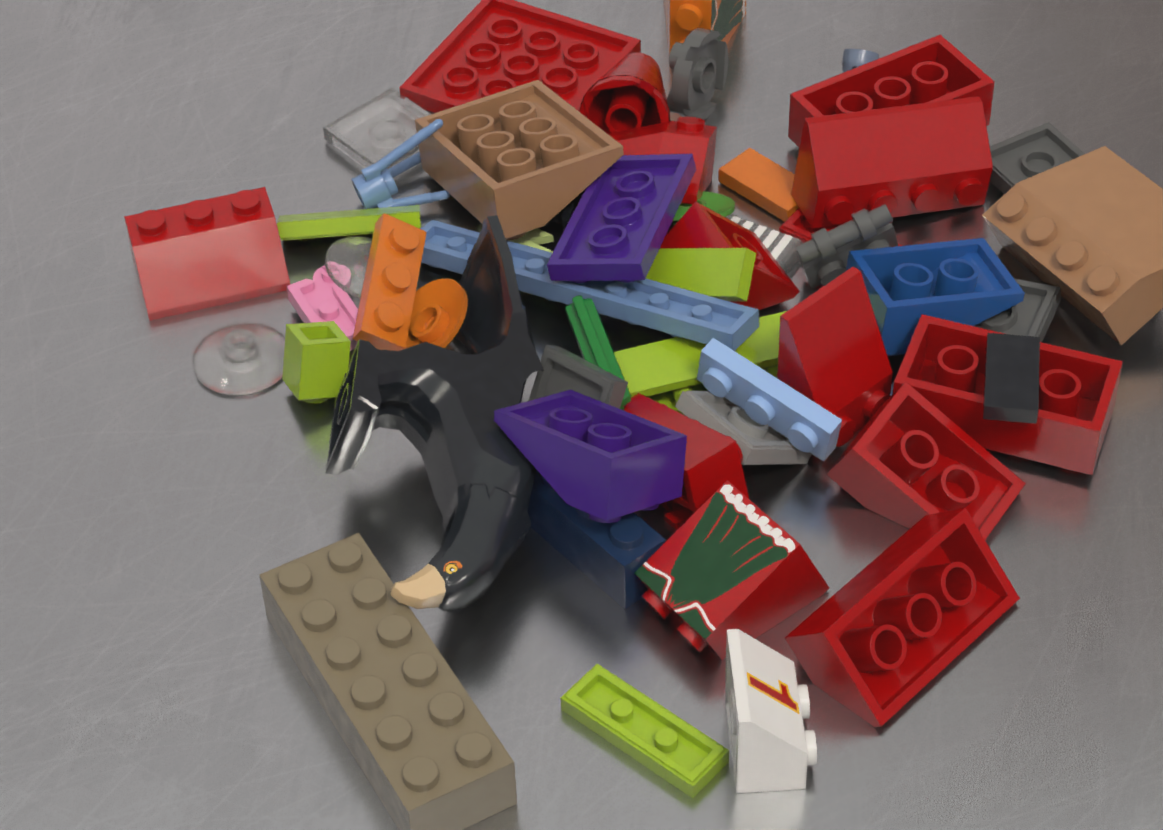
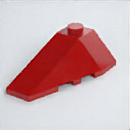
M679 117L677 121L608 133V135L623 146L624 155L693 154L696 172L681 203L694 204L695 201L698 202V199L703 195V191L707 189L712 181L717 127L705 125V120L701 118Z

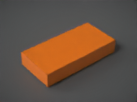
M748 148L719 168L718 181L782 221L785 222L799 208L791 195L795 174L752 148Z

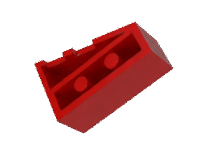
M640 393L631 397V402L624 405V411L687 435L682 497L660 504L668 511L665 514V521L676 530L681 527L727 480L749 499L741 464L743 454L736 440Z

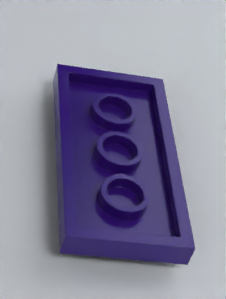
M693 154L623 155L586 188L547 263L551 281L584 283L588 281L617 280L622 283H629L636 280H645L696 172Z

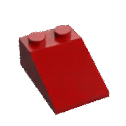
M854 266L780 316L777 379L842 419L836 444L837 447H841L852 438L854 433L865 426L877 409L890 397L893 373L862 273Z
M906 381L877 409L826 474L866 509L909 529L925 515L966 508L985 540L1026 484Z

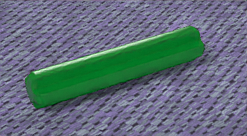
M581 295L573 297V303L566 306L565 311L583 359L625 380L593 300L591 298L583 299ZM628 386L620 406L621 410H624V405L631 402V393Z

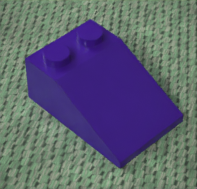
M571 389L494 410V421L565 503L588 513L589 518L601 523L618 522L621 520V516L639 510H654L661 503L682 497L687 435Z

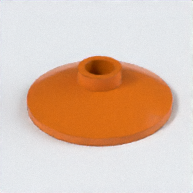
M449 278L437 279L425 284L416 291L406 348L424 342L446 348L453 340L463 324L468 307L467 293L458 282Z

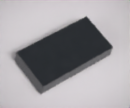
M998 333L987 334L983 419L1037 423L1040 337Z

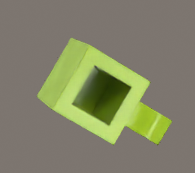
M334 321L286 324L282 380L298 400L308 403H323L328 398L337 397L344 375L349 369L351 341Z

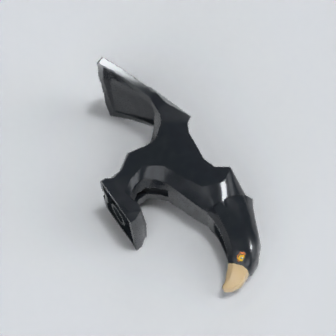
M498 215L489 216L483 220L482 230L477 242L473 246L466 268L459 281V284L467 293L468 307L463 324L455 337L471 354L458 353L428 342L400 351L379 350L368 341L358 340L350 360L349 369L344 375L335 401L326 474L337 475L346 470L354 469L371 438L373 430L379 427L400 430L420 452L424 461L434 497L443 516L441 547L423 569L406 580L395 582L391 589V596L399 603L416 609L438 607L441 611L457 613L476 602L485 594L512 554L525 541L526 534L531 529V521L527 511L537 469L494 421V410L521 403L527 378L533 372L540 370L543 372L544 369L536 352L526 307L522 304L512 255Z

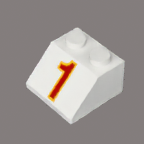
M728 629L726 634L724 702L736 794L806 789L807 766L817 765L814 730H804L803 719H809L808 686L807 684L797 685L795 666L792 660L739 629Z

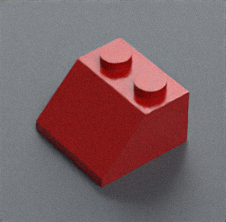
M696 201L669 231L660 248H747L755 252L756 258L747 302H729L761 310L791 300L800 292L754 232Z

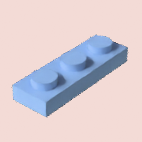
M712 338L701 350L697 380L703 383L710 393L717 397H725L744 409L746 414L756 423L769 425L787 437L795 448L805 453L810 452L822 461H825L836 448L842 419L715 338Z

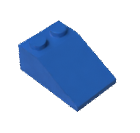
M984 238L849 251L846 271L854 266L862 273L887 356L893 357L906 353L921 314L975 326L1022 302L1025 292Z

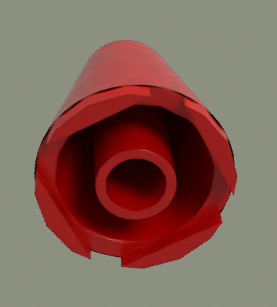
M631 53L624 56L589 88L582 99L579 112L607 134L669 122L670 111L659 65L651 56L644 53Z

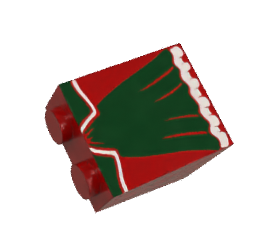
M728 480L635 572L636 576L648 589L641 596L645 602L664 620L671 613L677 617L682 624L676 630L695 650L700 653L707 646L721 660L726 658V634L728 629H739L756 639L821 597L830 588L801 544Z

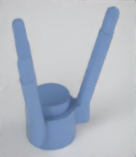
M436 119L382 159L362 169V174L351 179L364 209L422 205L445 200L450 197V194L443 190L392 199V195L399 193L393 178L421 163L420 152L389 169L387 168L443 126V120Z

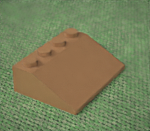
M539 80L415 119L416 132L428 126L436 119L443 120V126L419 144L422 169L482 224L483 220L487 217L498 215L505 238L508 240L521 238L528 231L545 226L624 155L623 146Z
M1106 146L1016 183L982 214L1002 248L1047 285L1061 287V296L1121 346L1163 308V189Z

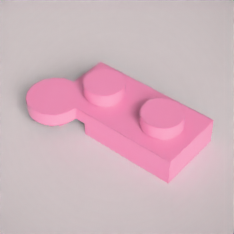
M328 263L316 270L313 280L304 279L288 285V299L304 323L334 321L351 341V351L355 349L358 342L352 339L358 308L347 294L352 284L351 274L345 266Z

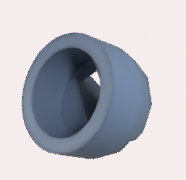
M844 49L842 71L844 73L877 60L879 54L862 49Z

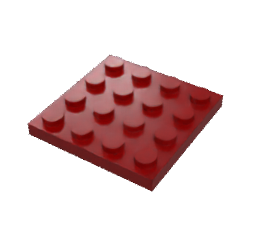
M481 0L399 87L401 102L437 113L539 80L579 111L582 99L592 85L624 56L631 53H641V40L515 0Z

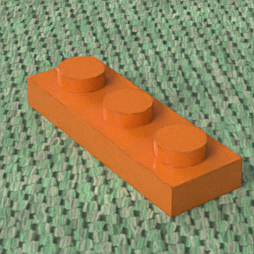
M385 213L376 221L353 340L368 341L379 350L400 351L406 348L426 231Z

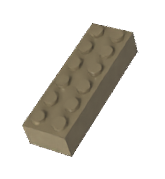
M356 533L259 574L266 616L399 830H463L517 804L513 759L410 607L399 603L391 596V589L394 584L360 533Z

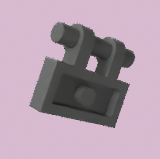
M885 204L869 212L864 208L851 214L852 220L830 231L822 228L811 234V240L795 247L802 271L811 289L821 284L826 285L846 271L849 251L898 246L895 230L892 225L893 218Z

